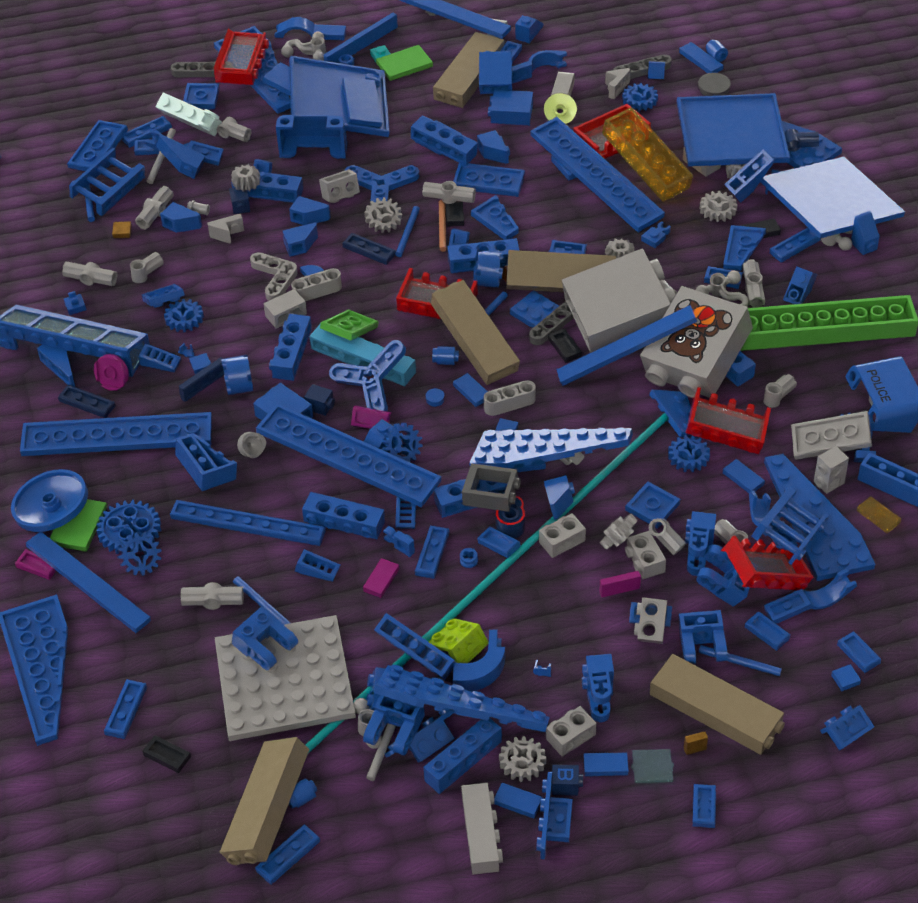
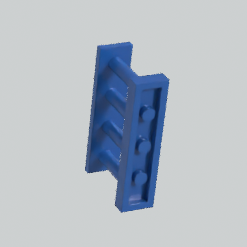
M112 147L81 176L71 182L69 185L70 197L73 199L78 193L84 195L96 203L97 214L103 216L145 178V166L139 163L131 168L116 159L115 148ZM112 164L128 174L124 177H119L107 170V168ZM103 174L116 182L113 187H109L97 180L96 177ZM91 183L106 193L98 197L85 189V187Z
M789 486L760 522L751 537L758 541L762 535L765 537L769 536L794 554L788 562L792 565L796 559L800 561L806 553L804 548L817 530L822 532L828 522L825 519L829 513L825 512L821 519H818L794 502L795 499L792 496L796 490ZM787 509H792L797 514L802 516L804 519L812 523L815 527L812 529L803 521H801L793 514L788 512ZM783 517L808 536L806 538L779 519ZM774 526L801 544L798 548L772 528Z

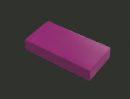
M354 406L351 425L371 429L381 419L390 424L391 412Z
M27 549L24 550L15 562L16 568L48 580L56 572L53 567Z
M381 558L363 586V592L382 598L397 574L399 564Z
M639 571L601 579L599 589L601 597L640 589L641 575Z

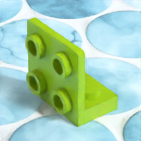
M459 619L449 620L446 626L441 631L435 633L429 641L439 650L447 651L456 663H469L489 644L479 624Z

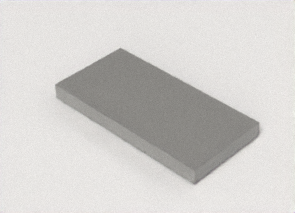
M868 411L791 424L795 460L819 456L835 446L842 452L872 447Z

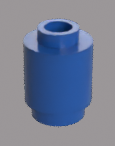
M710 40L706 44V51L710 56L719 62L726 59L728 50L719 41Z
M438 346L433 348V363H437V365H455V361H459V350H456L455 347Z
M304 778L296 783L288 804L291 809L294 807L299 808L316 798L315 792L318 790L312 780L308 781Z

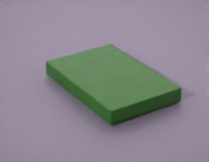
M419 45L376 59V64L381 70L385 71V75L390 81L433 67L432 60Z
M348 309L321 322L320 329L348 340H353L378 328L379 322Z
M87 499L81 512L65 525L54 529L50 539L60 547L87 552L96 533L97 523L100 522L99 517H103V511L107 509V503Z

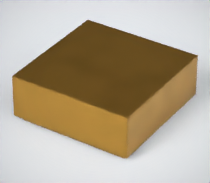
M131 221L113 222V238H130Z
M706 732L685 736L684 751L686 755L707 749L708 736Z

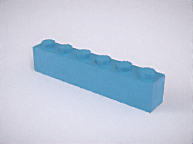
M320 324L309 336L312 350L351 365L367 367L384 349V347L363 338L357 337L353 340H348L320 329ZM404 355L384 378L406 386L416 373L415 359Z

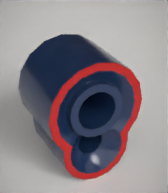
M516 496L515 504H511L509 512L496 510V530L514 539L520 537L525 531L524 502L518 496Z

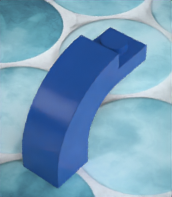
M489 630L488 651L482 659L473 663H454L453 684L460 685L464 690L473 692L489 686L499 677L505 665V647H502V638H498V630Z

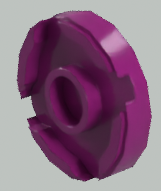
M105 354L94 364L95 378L98 382L100 381L103 388L114 391L125 386L129 375L127 366L117 355Z

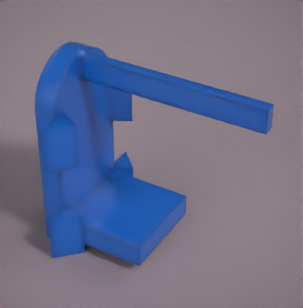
M185 343L179 347L180 351L178 353L189 358L194 357V350L191 344L190 350L187 349L188 347L185 346Z
M536 660L533 673L538 676L551 677V664L547 668L537 667L538 660Z

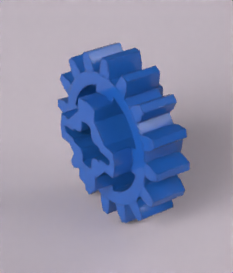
M634 83L633 87L629 85L628 89H624L622 100L623 104H628L634 110L638 109V112L643 109L647 111V108L652 109L653 106H656L658 94L653 86L648 87V84L643 86L642 83L639 85Z
M182 299V302L175 301V305L169 304L170 308L165 309L164 318L166 325L170 326L171 330L176 328V332H179L180 329L183 332H186V329L192 331V327L198 328V323L203 322L202 306H198L197 301L192 303V299H189L188 302H185V299Z
M399 423L394 424V428L388 427L389 433H383L386 440H381V443L385 444L382 450H387L388 453L408 462L416 460L415 454H421L418 448L423 447L422 444H419L422 437H417L419 431H413V425L407 426V423H401V425ZM399 431H404L407 434L403 435L402 433H399ZM401 452L402 455L404 454L405 456H399L397 455V453Z
M684 435V439L677 437V442L672 441L671 446L668 448V460H671V465H677V470L683 468L684 472L687 469L694 472V469L697 468L700 471L702 466H707V461L710 459V448L707 447V442L701 443L702 438L695 440L693 435L691 438Z
M138 532L134 533V538L128 535L127 542L121 541L124 547L118 548L122 555L117 556V558L123 559L120 566L126 565V572L133 570V575H137L138 571H140L142 576L145 575V570L151 573L152 566L158 567L155 561L161 560L157 553H160L162 550L156 549L159 542L153 543V536L146 538V533H143L139 537ZM142 541L146 542L151 547V549H148L145 546H143ZM134 543L132 550L127 552L129 545ZM138 548L141 552H144V555L141 556V560L139 556H135V553L138 552ZM152 556L150 563L146 565L147 558ZM128 559H132L134 562H136L137 567L130 564Z

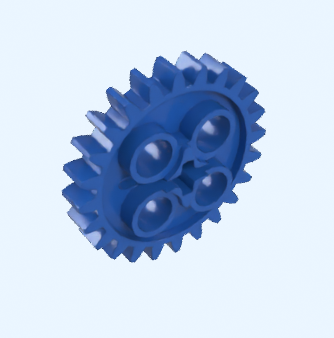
M124 500L123 505L116 503V508L109 506L110 512L103 511L104 517H99L100 522L97 523L98 529L96 531L99 542L103 544L104 548L108 547L109 552L115 549L116 554L120 553L118 548L124 547L121 541H128V535L134 538V533L138 532L139 537L146 533V538L150 536L159 538L158 532H161V521L158 512H155L154 507L150 508L148 503L143 506L142 501L135 504L134 500H132L130 504H127L126 500ZM142 541L143 546L149 548V545L146 542ZM134 543L129 545L127 552L132 550Z

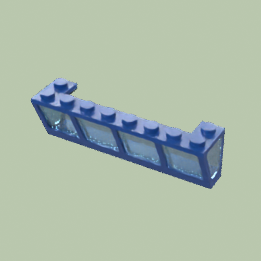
M15 305L0 315V347L17 350L19 348L18 339L96 357L114 354L124 361L128 369V376L133 377L140 365L139 354L145 344L150 345L148 334L25 306Z

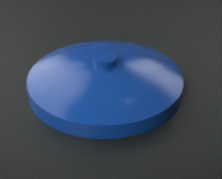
M64 469L44 472L27 481L17 491L11 503L12 516L21 528L28 531L44 532L56 529L71 521L81 512L87 502L88 488L83 478L76 472Z

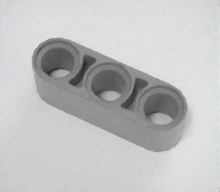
M559 71L551 96L557 93L571 96L575 73Z
M328 269L295 279L291 283V287L305 301L339 291L342 288L341 273L338 269Z
M526 380L486 392L484 394L485 413L494 416L533 404L536 400V386L534 382Z

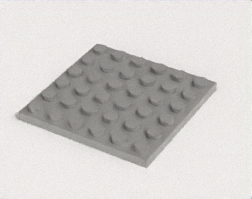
M337 615L285 624L284 626L292 631L298 639V644L290 651L282 647L271 636L268 639L262 640L260 643L277 660V663L269 670H265L251 657H246L233 646V634L215 637L229 741L356 718Z

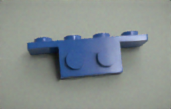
M452 709L438 712L440 717L435 720L431 717L422 723L423 728L417 731L409 747L418 763L455 739L443 721L453 714ZM394 743L388 746L389 751L385 753L386 758L395 753L393 752Z
M548 772V777L543 779L542 793H546V797L541 798L540 812H544V818L539 817L538 831H542V837H537L536 851H541L540 859H545L547 841L569 842L573 799L551 797L552 772Z

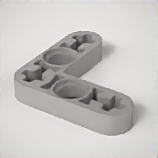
M259 252L252 254L250 257L252 268L275 275L265 288V295L268 301L283 295L298 274L297 265L291 261ZM272 264L278 265L277 267H270ZM279 280L286 281L284 283H277Z

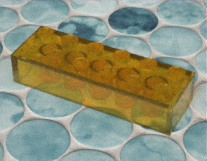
M632 107L605 120L602 134L662 202L690 188L693 174Z

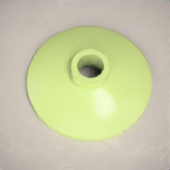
M563 93L550 96L544 105V113L549 121L558 117L562 122L568 124L574 119L577 112V106L573 98ZM561 109L563 113H558L557 110Z

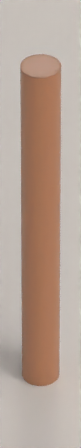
M440 200L439 247L441 252H445L446 206Z

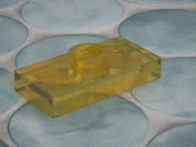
M871 496L857 508L860 514L886 533H889L901 522L899 516Z

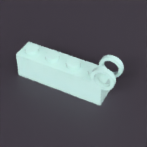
M162 93L155 106L165 115L214 137L217 134L216 129L218 125L222 123L219 120L220 117L207 109L197 108L166 93Z

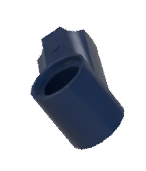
M789 129L785 132L789 151H797L801 147L819 146L818 132L799 133L796 129Z

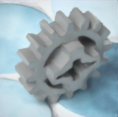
M712 191L711 195L706 193L705 197L701 198L699 209H701L700 213L704 214V218L710 217V221L716 219V222L722 219L725 222L726 218L732 219V216L736 215L737 204L736 199H733V195L727 196V192L722 194L720 191L715 194Z
M383 197L382 201L376 198V202L370 201V206H366L365 222L369 223V228L375 227V232L378 229L381 230V233H384V230L390 232L391 228L396 230L397 225H400L402 219L401 207H397V202L392 204V199L386 201L385 197Z
M632 513L624 519L620 516L603 531L606 536L599 543L605 549H608L613 544L617 547L634 532L632 527L638 520Z
M525 736L522 737V740L514 737L513 743L506 741V747H501V753L499 754L500 769H504V775L511 774L512 780L519 777V781L522 782L523 777H526L528 781H531L532 775L539 777V771H544V764H546L545 749H541L540 742L534 744V738L526 741Z

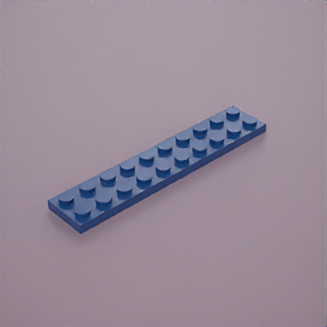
M558 117L531 130V136L637 232L664 218L665 212Z
M278 403L256 427V433L421 508L432 495L434 489L441 483V476Z
M212 413L23 423L20 454L21 456L172 448L176 447V438L191 433L196 434L211 445Z

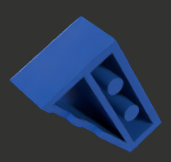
M194 433L176 438L175 455L201 491L236 480L237 462L234 460L229 461L222 452H216L210 448L209 443Z

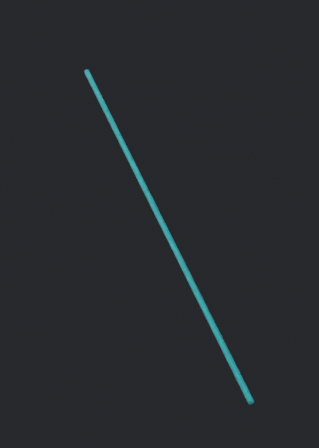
M662 414L573 497L574 502L558 519L554 520L552 516L422 638L429 642L432 636L441 631L449 620L454 619L539 540L540 529L565 516L669 419L667 414ZM404 653L392 665L402 667L411 657ZM367 687L356 697L353 703L358 698L366 699L367 694H370V687ZM344 720L330 722L305 745L309 749L308 754Z

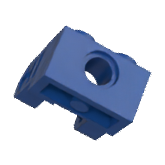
M692 511L691 519H687L685 542L688 544L687 571L691 575L698 576L699 570L705 568V554L708 547L713 545L716 514ZM695 560H699L698 567H694Z
M710 545L705 554V559L725 573L724 577L710 568H701L696 580L701 586L734 607L747 597L750 587L742 586L744 583L740 579L727 553L721 551L722 547Z
M261 606L233 631L232 645L246 657H251L262 668L269 670L277 663V660L260 642L271 636L282 647L290 651L298 644V639L292 631Z
M721 610L679 614V633L684 660L691 664H696L694 644L713 643L716 662L728 660Z
M612 655L586 656V664L582 665V689L587 690V698L593 720L605 722L610 717L609 701L611 696H613L614 668ZM602 704L603 714H599L598 705Z
M380 695L374 707L375 711L365 729L363 742L376 745L386 724L389 723L400 727L393 745V752L406 755L425 716L424 708Z

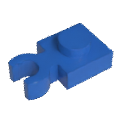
M659 222L657 228L651 227L641 236V241L656 248L666 239V235L670 233L671 226L663 228L664 222Z
M390 526L383 530L387 534L384 539L389 543H393L396 549L408 557L415 553L414 540L410 535L404 534L401 531L396 532Z

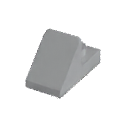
M625 68L606 72L605 84L608 85L609 98L615 99L630 83L631 69Z
M241 214L207 222L210 238L226 243H231L230 234L244 231Z

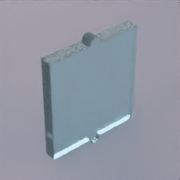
M670 749L632 750L633 764L631 769L634 770L635 783L673 782L672 768L674 763L671 762Z

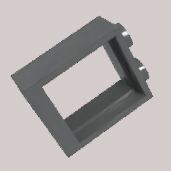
M471 463L462 489L463 505L509 512L511 504H515L516 489L519 490L521 484L517 469ZM479 480L507 483L504 494L478 491L476 489Z

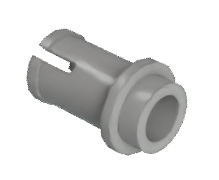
M195 200L188 202V209L199 214H209V204L197 203Z

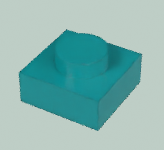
M385 45L370 49V54L375 62L377 58L391 54Z

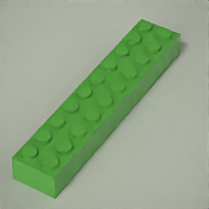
M910 295L748 308L753 329L740 351L916 336L918 317Z

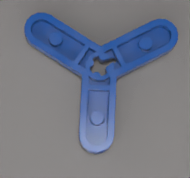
M355 165L348 166L345 169L357 173L358 184L371 190V201L376 202V198L382 201L383 197L388 201L390 190L419 179V169L412 165L382 176Z
M393 340L367 367L336 363L330 368L329 376L337 383L362 386L367 408L387 412L388 407L382 379L405 355L406 347L401 341ZM371 375H374V377L370 378V380L366 378L368 376L370 377Z

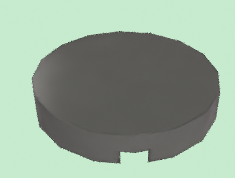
M720 73L705 74L698 81V88L705 96L726 95L731 86L728 77Z

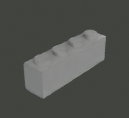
M488 783L461 786L472 875L499 872V863L503 862L502 850L497 849L496 844L500 843L499 829L494 830V824L497 823L496 810L491 809V804H494L493 791H489Z

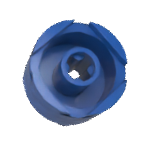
M477 250L473 282L474 280L478 281V286L499 287L503 268H500L503 253Z
M247 355L221 359L228 395L254 391Z

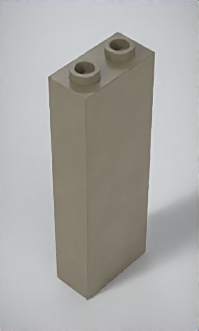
M475 32L433 86L434 100L463 108L479 87V52L500 51L504 46V40Z
M509 250L506 289L564 292L562 279L614 260L616 256Z
M464 280L454 282L450 286L438 289L432 293L431 305L486 385L518 371L520 360Z
M674 654L670 656L650 685L651 696L760 755L765 748L769 749L771 747L775 734H780L785 725V722H783L784 712Z
M298 737L265 741L263 743L220 850V853L227 859L228 863L239 865L267 861L309 749Z

